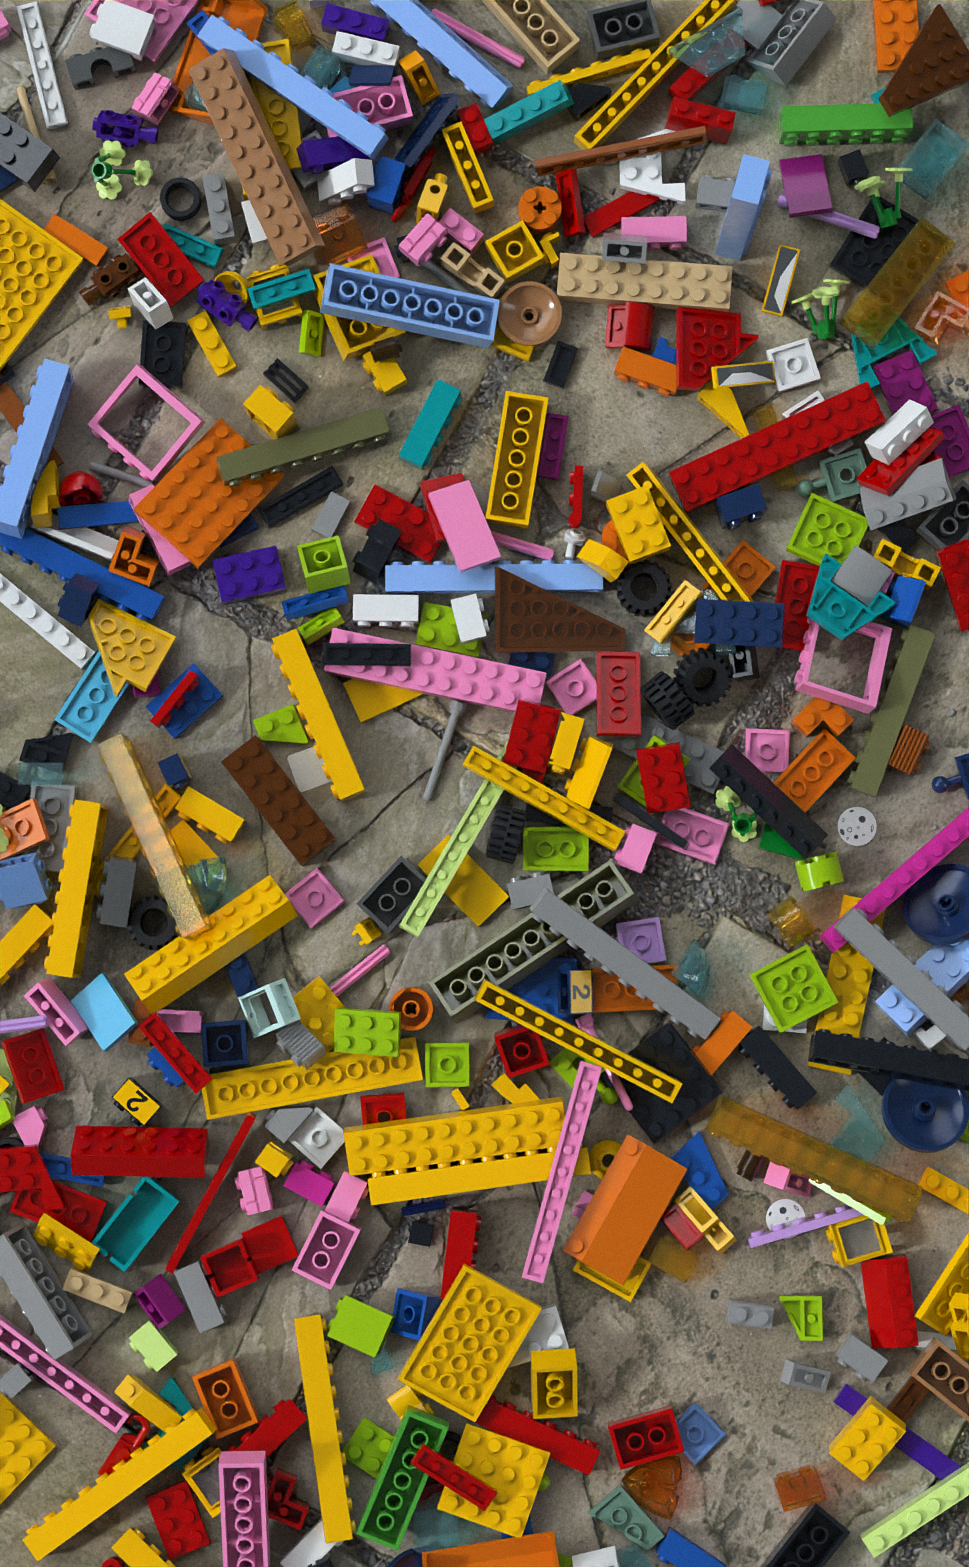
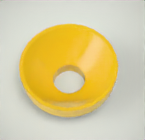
M225 271L214 279V281L222 282L225 286L224 289L228 292L240 295L242 302L245 304L249 300L250 296L247 290L249 285L240 274L234 271ZM233 280L241 284V290H237L233 286Z
M603 1140L591 1149L589 1153L590 1169L598 1178L603 1179L609 1168L603 1165V1157L607 1154H612L615 1157L621 1146L620 1143L613 1140Z

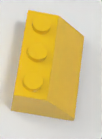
M590 734L588 739L583 738L579 748L583 753L580 759H575L571 769L575 774L572 780L568 778L564 791L567 792L566 798L590 809L614 743Z

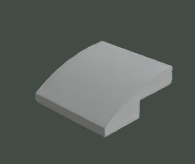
M740 0L722 26L726 31L733 29L747 43L746 45L760 51L782 22L784 16L769 4L760 7L759 0Z
M855 545L831 582L868 607L891 575L892 570Z

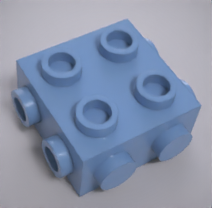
M37 852L0 860V901L4 902L6 909H20L27 904H41L48 900L52 891V882L46 877L45 864L39 858Z

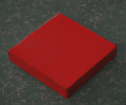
M282 1215L241 1233L258 1274L299 1256Z

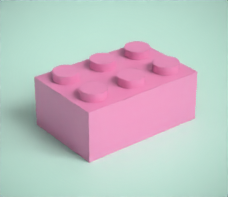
M322 1209L292 1271L331 1290L362 1228L325 1212V1209Z

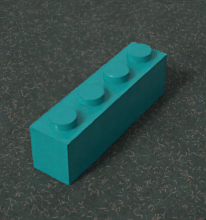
M558 80L484 119V122L492 139L500 143L573 105L574 102L566 84Z
M437 379L398 455L400 460L420 470H423L424 466H429L433 458L431 452L434 446L438 448L443 439V436L440 435L444 427H449L453 419L450 416L453 409H458L463 398L460 397L461 390Z

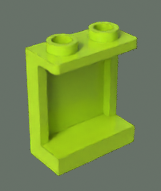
M345 1295L344 1298L341 1297L336 1305V1310H338L336 1317H332L327 1326V1330H329L327 1336L374 1358L379 1357L396 1316L361 1302L351 1295Z

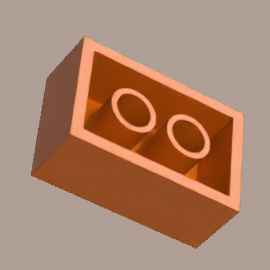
M235 1357L197 1372L192 1376L205 1412L217 1428L214 1432L216 1439L258 1423L260 1417Z

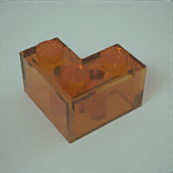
M939 291L935 293L914 327L920 337L936 345L939 344L949 327L968 336L969 307Z

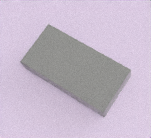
M331 491L311 530L326 538L333 537L350 504V500Z

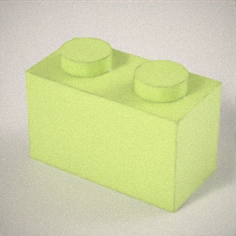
M151 1319L129 1337L131 1340L129 1344L136 1353L141 1352L145 1357L143 1361L150 1370L155 1369L156 1372L179 1353L162 1330H158Z

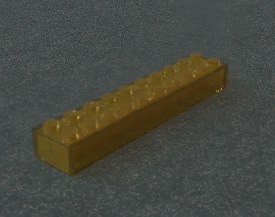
M719 1095L705 1129L712 1136L726 1138L730 1144L736 1147L743 1146L748 1148L750 1153L759 1157L763 1155L769 1158L770 1162L775 1165L781 1166L783 1164L789 1167L790 1171L795 1174L807 1175L817 1184L824 1183L829 1185L833 1191L840 1194L844 1192L850 1195L856 1202H866L872 1205L871 1207L878 1212L886 1211L892 1214V1217L898 1221L904 1222L905 1220L910 1222L921 1200L922 1186L725 1096Z

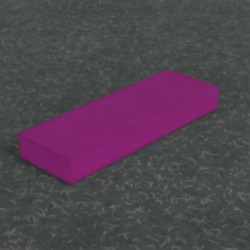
M547 413L537 477L552 480L559 479L569 416Z

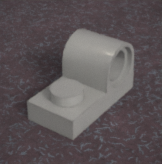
M786 1359L780 1381L791 1386L825 1393L831 1372Z

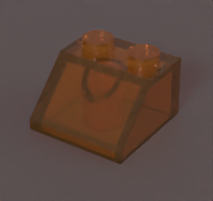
M344 203L313 218L325 244L321 251L328 266L368 249L348 203Z
M810 1465L799 1467L798 1472L791 1474L789 1471L781 1472L776 1475L777 1478L772 1479L779 1504L784 1512L827 1500L817 1469L815 1467L811 1468Z

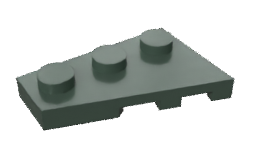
M622 1484L618 1485L587 1513L605 1522V1525L623 1533L625 1537L647 1550L665 1536L662 1529Z

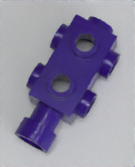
M101 110L98 117L94 118L92 130L96 131V137L101 138L103 142L107 140L112 142L119 141L125 147H134L139 144L140 140L156 145L159 135L158 127H143V118L132 114L115 113L112 110Z
M211 279L208 283L203 282L197 291L199 296L196 302L231 327L235 322H239L242 324L241 327L248 332L251 331L257 323L258 317L244 311L246 304L242 302L241 296L228 292L220 281H213Z

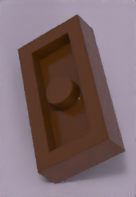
M911 1375L887 1406V1409L905 1423L930 1390Z

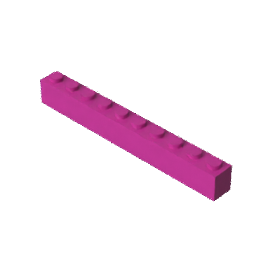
M969 807L852 908L855 910L861 909L868 916L866 919L868 922L873 920L969 836ZM842 917L818 936L832 953L847 942L833 928Z

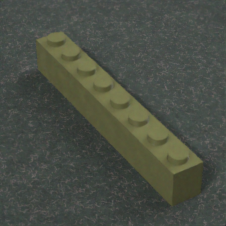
M380 407L216 457V464L223 485L234 487L242 484V480L249 478L251 481L263 477L262 474L268 472L277 474L282 472L285 467L297 468L304 465L305 461L311 459L312 462L320 461L325 458L324 455L331 453L333 456L344 453L345 449L351 447L359 449L366 446L365 443L370 441L374 443L386 440L390 430L383 409Z
M912 624L908 629H903L900 641H903L900 649H896L892 661H895L893 670L889 669L885 677V681L888 682L886 689H881L878 696L879 708L878 710H873L870 722H873L870 730H866L862 742H865L863 751L859 750L855 758V762L858 763L856 770H851L848 777L849 789L872 798L876 796L936 633Z

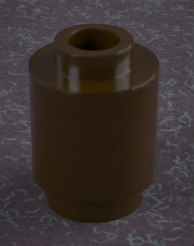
M394 337L374 342V345L369 346L374 363L379 361L383 363L399 358V353L403 352L399 339L395 340Z
M753 1147L751 1151L746 1149L737 1166L738 1171L736 1174L752 1182L753 1178H756L766 1160L762 1158L764 1153Z

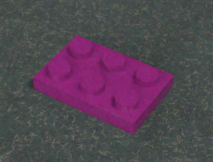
M912 350L872 367L880 382V389L892 415L908 400L927 407L929 413L938 409Z

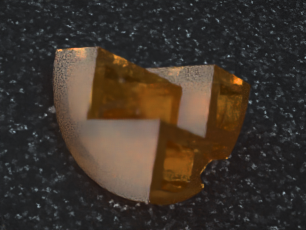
M668 1456L636 1465L622 1478L625 1489L638 1504L649 1512L671 1520L679 1500L676 1490L678 1482L682 1480L680 1457Z

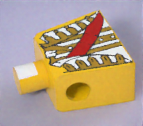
M436 173L434 180H427L417 205V224L426 214H429L439 222L448 195V185L446 184L448 178L444 174Z

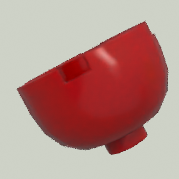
M74 471L66 476L59 486V500L62 506L101 503V498L103 499L100 482L94 475L84 471Z

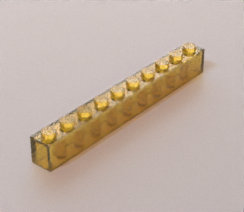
M119 733L98 745L101 751L99 756L109 769L107 772L108 777L116 785V795L123 802L126 808L124 813L134 826L133 834L141 842L143 847L141 852L149 860L151 865L149 868L150 872L159 883V893L167 901V911L177 924L175 929L178 935L184 939L193 940L213 929V926L128 736Z

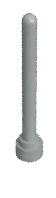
M451 700L448 707L451 715L423 795V799L427 802L432 799L457 721L462 716V713L465 714L467 708L466 704Z

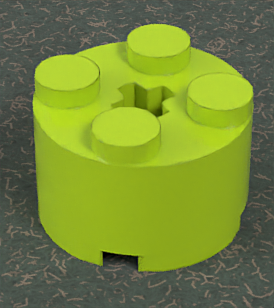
M836 851L795 862L802 892L844 881Z

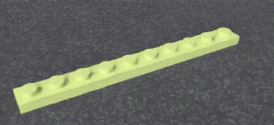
M507 742L505 743L503 749L497 757V759L502 762ZM484 779L400 923V928L417 938L419 937L504 789Z

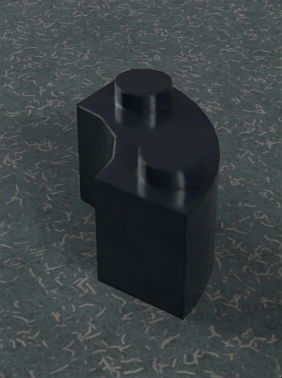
M380 518L376 525L371 524L366 533L368 539L362 551L358 550L352 562L355 563L353 572L376 583L388 562L387 559L392 549H395L402 531Z

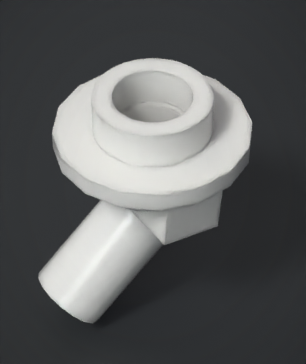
M572 528L565 532L564 541L568 542L566 559L573 560L576 545L582 546L586 540L585 535H583L580 529Z

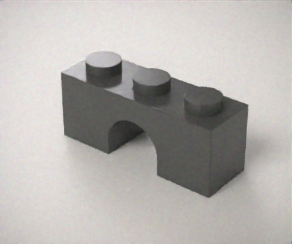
M110 46L103 49L97 47L90 50V53L83 55L74 54L65 60L75 91L95 85L93 74L95 69L101 65L110 66L116 78L136 72L131 54Z

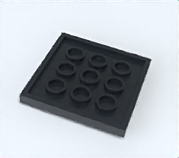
M881 196L879 197L883 209L892 207V210L895 211L894 204ZM870 200L860 215L859 220L879 226L880 232L877 238L874 239L850 231L829 267L900 311H903L948 237L900 209L901 218H897L898 224L881 228L877 212L872 200Z
M670 1021L627 1054L682 1083L673 1103L618 1075L633 1104V1109L629 1111L653 1144L724 1092ZM606 1071L601 1073L600 1075L610 1088L615 1089Z

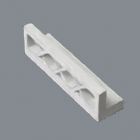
M53 514L52 526L35 528L34 523L31 525V528L38 533L108 561H112L118 544V540L88 528L59 530L58 516Z

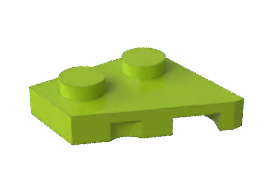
M293 704L253 720L261 741L309 743Z
M780 1295L779 1300L783 1304L791 1323L794 1325L801 1341H823V1295Z

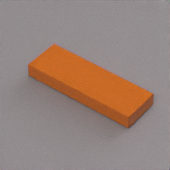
M56 214L52 216L44 228L47 233L96 267L99 266L109 250L108 247Z

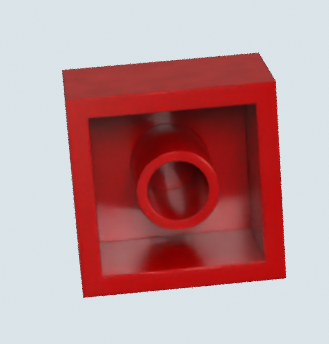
M521 1024L495 1032L494 1039L508 1078L550 1065L551 1058L542 1035Z

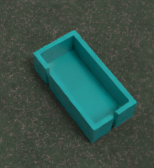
M154 1177L141 1178L134 1187V1192L127 1196L92 1241V1244L100 1249L99 1252L106 1257L112 1252L114 1255L109 1260L124 1272L130 1268L182 1201V1199Z

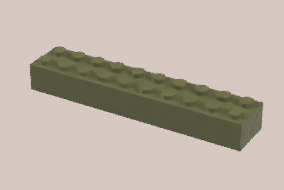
M611 860L557 895L599 928L638 902L634 892ZM532 912L428 983L457 1024L484 1006L474 999L484 979L508 990L572 947L566 942L568 938L562 934L560 937L549 930L551 926L545 921L542 924L532 917Z

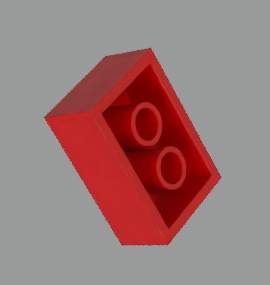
M672 1405L608 1423L609 1433L620 1470L685 1452Z

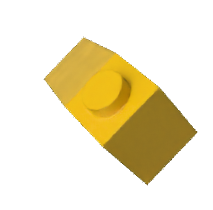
M711 380L698 394L697 400L741 439L748 436L747 427L732 390L729 387L713 389V380Z
M128 1374L114 1391L130 1407L165 1433H167L166 1427L175 1421L179 1424L183 1419L182 1415L136 1375Z

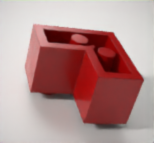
M277 1468L268 1490V1516L273 1520L301 1530L310 1505L290 1497L298 1476Z

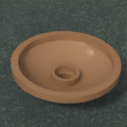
M526 281L513 285L503 294L499 302L497 319L502 332L511 341L523 346H536L545 343L555 335L561 323L562 308L558 297L549 287L538 282ZM531 314L533 319L527 320L525 316Z

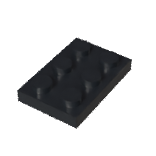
M143 320L140 365L166 387L182 388L187 324L167 322L158 329H155L148 320ZM139 378V386H148Z

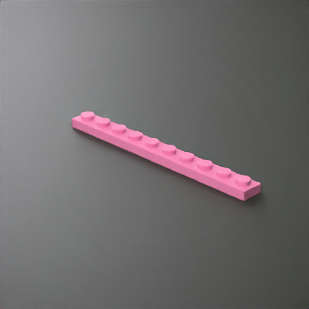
M580 1061L522 1278L540 1283L544 1282L600 1077L601 1066Z

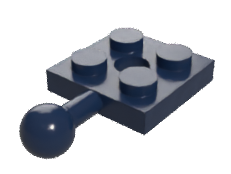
M968 753L954 758L959 775L949 778L937 776L932 780L931 786L935 792L944 793L949 786L962 783L966 799H969Z

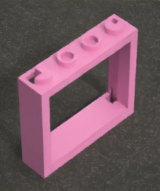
M136 364L88 425L92 428L91 433L99 439L103 437L108 442V448L115 453L119 451L124 456L123 460L129 466L134 467L135 465L140 470L139 474L145 480L158 481L206 421L143 366ZM138 377L191 423L153 470L100 425L102 420Z
M808 617L809 629L805 632L803 638L805 648L799 656L801 666L795 675L794 681L797 683L795 691L869 714L877 705L892 628L870 622L856 631V633L875 638L862 699L808 681L820 626Z

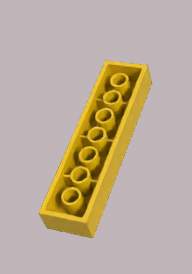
M297 629L272 638L274 642L271 645L272 651L276 659H281L283 663L279 667L285 680L289 679L291 682L288 688L294 700L298 699L300 703L296 705L302 720L306 718L308 722L305 725V729L309 738L316 741V745L313 748L319 760L322 758L325 765H322V769L326 778L332 779L333 785L330 788L336 799L340 798L343 803L366 793Z
M75 800L74 804L70 806L69 816L72 817L71 826H68L66 830L68 844L67 847H64L62 853V860L65 862L64 868L59 872L61 886L60 891H57L55 896V904L58 905L57 911L53 913L51 920L54 929L53 934H50L48 939L50 953L49 956H46L44 969H47L46 974L81 979L95 896L92 891L93 888H96L97 876L95 878L94 876L100 865L109 806L101 803ZM94 878V880L90 883L89 879Z
M269 875L124 973V975L152 1015L296 918L298 914L271 875Z

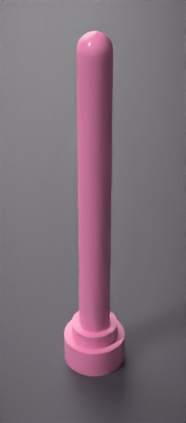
M591 1013L575 1020L578 1028L598 1038L593 1028L595 1020ZM605 1069L625 1110L631 1111L633 1104L618 1075Z

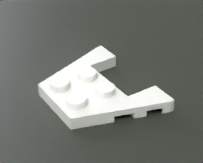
M665 129V130H662V131H659V132H656V133L647 135V136L642 137V138L651 137V136H656V135H661V134H666V133H671V132H676V131H672V130H669V129ZM661 152L619 160L620 189L643 195L650 194L658 196L662 200L667 201V199L677 201L678 204L685 205V183L662 184Z

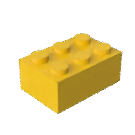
M259 385L243 403L248 417L273 439L290 435L298 426L293 408L286 401L281 403L277 394L268 386L264 388L262 385Z
M648 485L606 500V507L629 565L670 550L671 544Z
M575 1348L530 1351L533 1419L578 1416Z
M870 1396L830 1443L829 1454L861 1480L865 1481L904 1435L906 1423Z

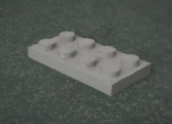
M32 781L30 799H37L50 839L24 851L23 855L37 852L39 858L45 864V871L60 872L64 868L65 861L62 860V853L64 847H67L68 844L66 830L68 826H71L72 817L69 816L71 804H74L76 786Z

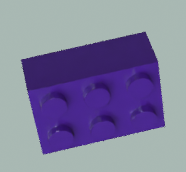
M276 546L212 560L223 605L287 591Z

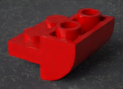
M637 302L608 304L605 347L607 349H622L626 347L635 351L651 350L654 308Z

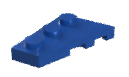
M698 1131L670 1159L688 1169L683 1178L714 1209L729 1194L701 1133Z

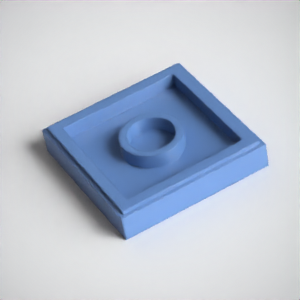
M696 1402L676 1420L685 1451L682 1453L694 1465L726 1435Z

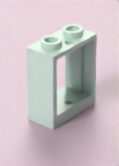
M285 978L238 997L254 1038L301 1019ZM267 993L278 1023L270 1025L259 995Z

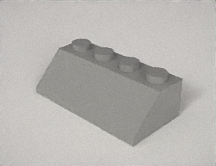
M792 0L782 13L784 16L782 22L760 51L754 50L746 62L772 82L787 86L837 20L825 2L818 0Z
M942 458L918 466L890 496L866 487L860 488L863 510L870 530L957 499Z

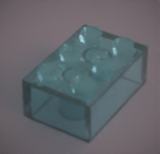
M935 118L897 167L913 168V171L903 174L902 183L928 201L969 147V143Z

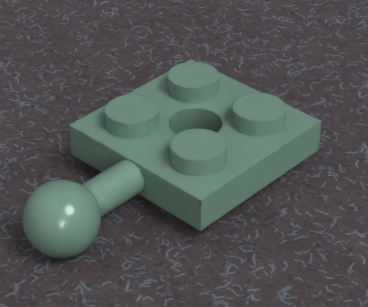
M861 448L820 460L818 463L823 478L812 482L801 480L796 486L797 493L802 497H807L811 495L813 490L826 486L832 502L859 495L860 488L864 486L859 485L856 478L867 468ZM843 470L850 471L852 479L849 481L842 480L840 472Z

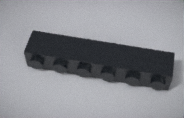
M733 744L709 768L804 859L828 836L820 826Z

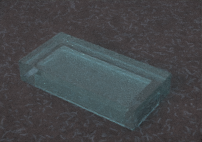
M18 763V785H63V763Z

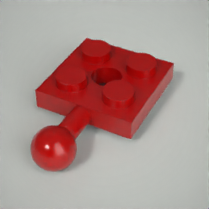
M404 1092L360 1097L363 1125L383 1122L378 1118L379 1113L383 1111L390 1114L391 1118L388 1121L407 1119Z

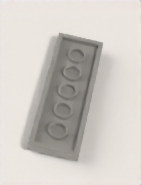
M641 714L640 737L596 736L614 743L612 749L634 759H637L636 749L645 748L654 734H657L669 744L680 742L681 752L691 758L685 766L687 783L712 795L719 783L720 778L709 768L724 751L676 729L672 730L665 724L644 714Z

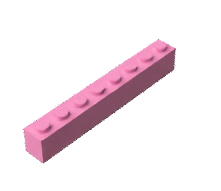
M0 1314V1348L114 1433L120 1430L131 1415V1410L61 1358L53 1360L51 1355L47 1353L45 1346Z

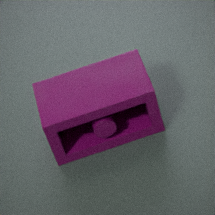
M159 1274L133 1293L158 1330L186 1310L181 1299L176 1296L162 1274Z

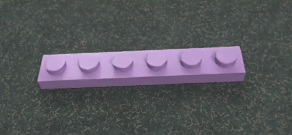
M845 1204L835 1207V1212L828 1214L827 1211L817 1212L814 1214L815 1218L808 1220L805 1217L794 1219L793 1224L785 1226L784 1223L774 1225L771 1231L764 1232L763 1229L753 1231L751 1236L747 1237L749 1247L753 1248L864 1214Z

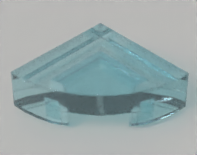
M387 1346L382 1348L379 1357L373 1358L371 1364L372 1375L393 1368Z

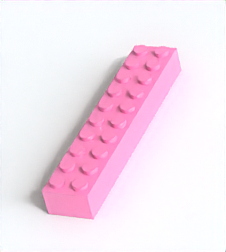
M337 628L332 629L330 643L408 644ZM411 644V667H324V673L512 713L516 711L518 699L540 704L546 678L545 672Z

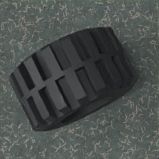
M649 560L639 561L628 565L622 571L616 588L617 598L620 600V605L625 607L628 613L631 612L637 617L639 615L643 617L653 616L669 600L672 583L670 582L669 574H666L665 569L659 567L658 563H651ZM648 577L655 582L657 592L652 599L643 601L637 599L632 594L631 585L636 578Z
M698 648L697 652L694 649L689 650V655L684 653L682 655L684 659L682 661L678 660L676 663L679 667L678 669L674 668L673 673L676 677H673V680L681 688L691 704H696L700 707H703V704L708 707L712 706L711 702L713 701L716 704L719 703V698L721 696L725 698L727 696L725 691H730L731 688L728 682H732V676L729 675L732 672L727 666L726 661L710 649L705 651L703 648ZM703 667L712 668L713 676L711 681L703 687H693L692 680L694 674Z
M660 671L640 687L641 693L658 718L672 730H675L695 714L694 708L687 696L676 682L663 671Z
M504 805L498 806L486 849L487 858L513 864L516 860L527 817L526 811Z
M150 895L149 897L141 898L142 900L137 901L134 904L135 906L130 909L127 930L137 945L148 950H160L180 936L183 932L184 919L182 918V911L179 910L176 903L166 897ZM152 910L162 911L168 919L166 931L159 936L149 935L143 927L144 917Z

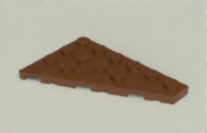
M938 4L932 10V13L923 24L922 29L915 37L913 44L904 55V59L898 65L893 77L887 83L885 90L881 93L878 100L887 115L891 117L969 83V50L941 4Z
M494 567L496 653L625 651L624 628L500 567Z

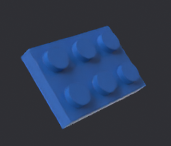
M194 663L166 687L160 695L156 696L145 706L154 716L190 670L199 676L197 680L199 682L198 686L193 692H187L183 697L186 699L178 710L175 708L170 714L172 718L164 727L174 739L223 697L220 691Z

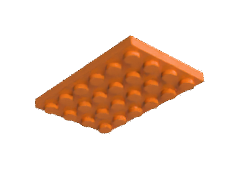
M220 418L135 506L133 512L146 521L198 569L283 480L285 475L282 472L277 474L268 472L262 474L263 477L251 481L249 478L242 480V484L234 487L224 486L216 464V457L251 447L252 445Z

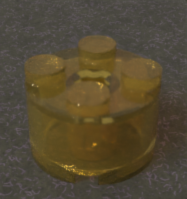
M793 896L782 901L769 910L770 913L767 914L771 923L778 930L781 929L778 933L789 947H795L816 932L804 910L795 904L797 901Z

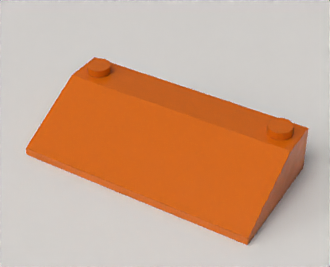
M200 0L195 15L204 10L209 18L211 15L216 18L221 16L230 22L229 27L234 30L237 28L241 29L248 35L246 38L253 42L254 39H258L268 7L259 0ZM191 29L173 78V82L181 91L168 109V112L214 125L188 70L190 67L211 56V54Z
M627 1134L562 1251L624 1286L688 1169Z
M554 1531L422 1552L423 1567H560Z

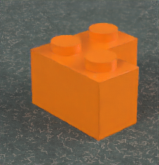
M125 526L121 532L108 571L150 586L160 561L140 553L147 533Z
M814 697L790 723L804 737L808 736L820 723L837 737L854 719L839 704Z

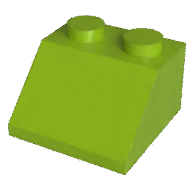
M339 535L297 545L309 594L351 584Z

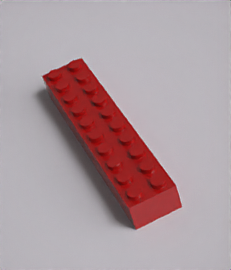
M868 381L676 468L669 472V477L686 514H689L715 502L718 497L751 486L878 428L886 420Z

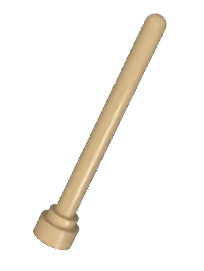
M19 86L17 94L29 133L40 139L25 88ZM54 170L50 171L41 185L52 184L57 180Z

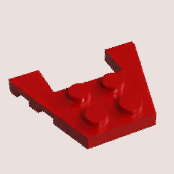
M36 1144L0 1148V1193L41 1188L44 1211L65 1208V1203L57 1191L58 1188L55 1182H53Z

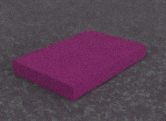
M822 154L779 160L789 218L832 212L833 207Z
M958 404L931 415L934 423L930 427L943 431L946 437L931 454L932 456L944 457L943 462L949 478L969 471V427Z

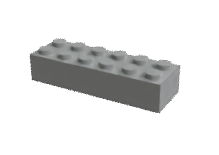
M23 1222L0 1236V1276L9 1286L10 1292L20 1304L23 1314L28 1317L35 1333L44 1343L47 1353L55 1360L93 1334L67 1291L62 1290V1283L25 1223Z

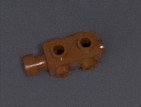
M126 253L122 256L117 255L110 261L111 264L94 271L91 277L93 285L79 291L88 306L94 303L95 299L100 295L104 299L107 297L112 299L120 294V288L124 285L131 286L138 281L137 276L140 275L138 271L139 266L132 257L129 258ZM124 265L127 266L126 270L122 271L119 269ZM108 277L109 281L107 283H103L102 280Z

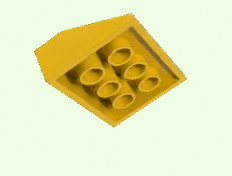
M372 254L340 265L380 274ZM327 271L312 277L316 291L313 293L320 308ZM323 314L343 361L370 351L369 346L374 345V342L390 337L395 339L406 333L404 330Z

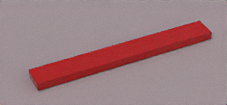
M247 1113L166 1264L165 1269L173 1274L254 1123L256 1119L255 1114Z

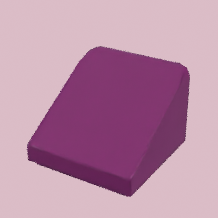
M155 675L146 692L133 686L134 697L152 698L160 695L159 675Z

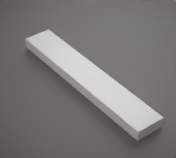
M38 2L16 6L47 130L67 126L68 121Z

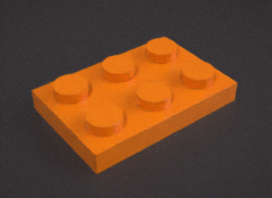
M32 798L4 811L0 817V828L4 830L5 836L9 840V844L6 846L7 851L0 853V860L9 859L50 839L37 799Z

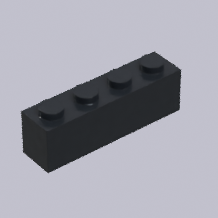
M756 1026L739 1043L741 1047L738 1050L746 1059L752 1058L755 1062L753 1067L761 1076L765 1074L770 1079L767 1083L775 1092L779 1090L783 1094L782 1101L789 1109L794 1107L798 1110L817 1093L760 1026Z

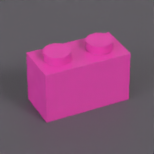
M304 1160L301 1163L297 1161L283 1186L322 1207L335 1184V1181L332 1180L333 1176L325 1171H321V1173L314 1171V1166Z

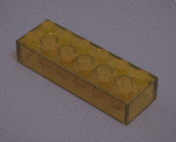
M922 217L847 311L839 324L874 350L950 254L956 242Z

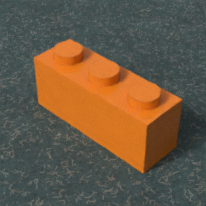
M626 347L622 348L614 370V375L617 376L618 380L629 383V381L638 383L637 386L645 390L650 388L658 390L657 393L665 397L675 396L677 390L675 364Z
M730 1010L729 1013L724 1011L720 1016L721 1020L718 1026L711 1031L700 1046L696 1044L692 1049L711 1075L752 1029V1026L733 1010Z

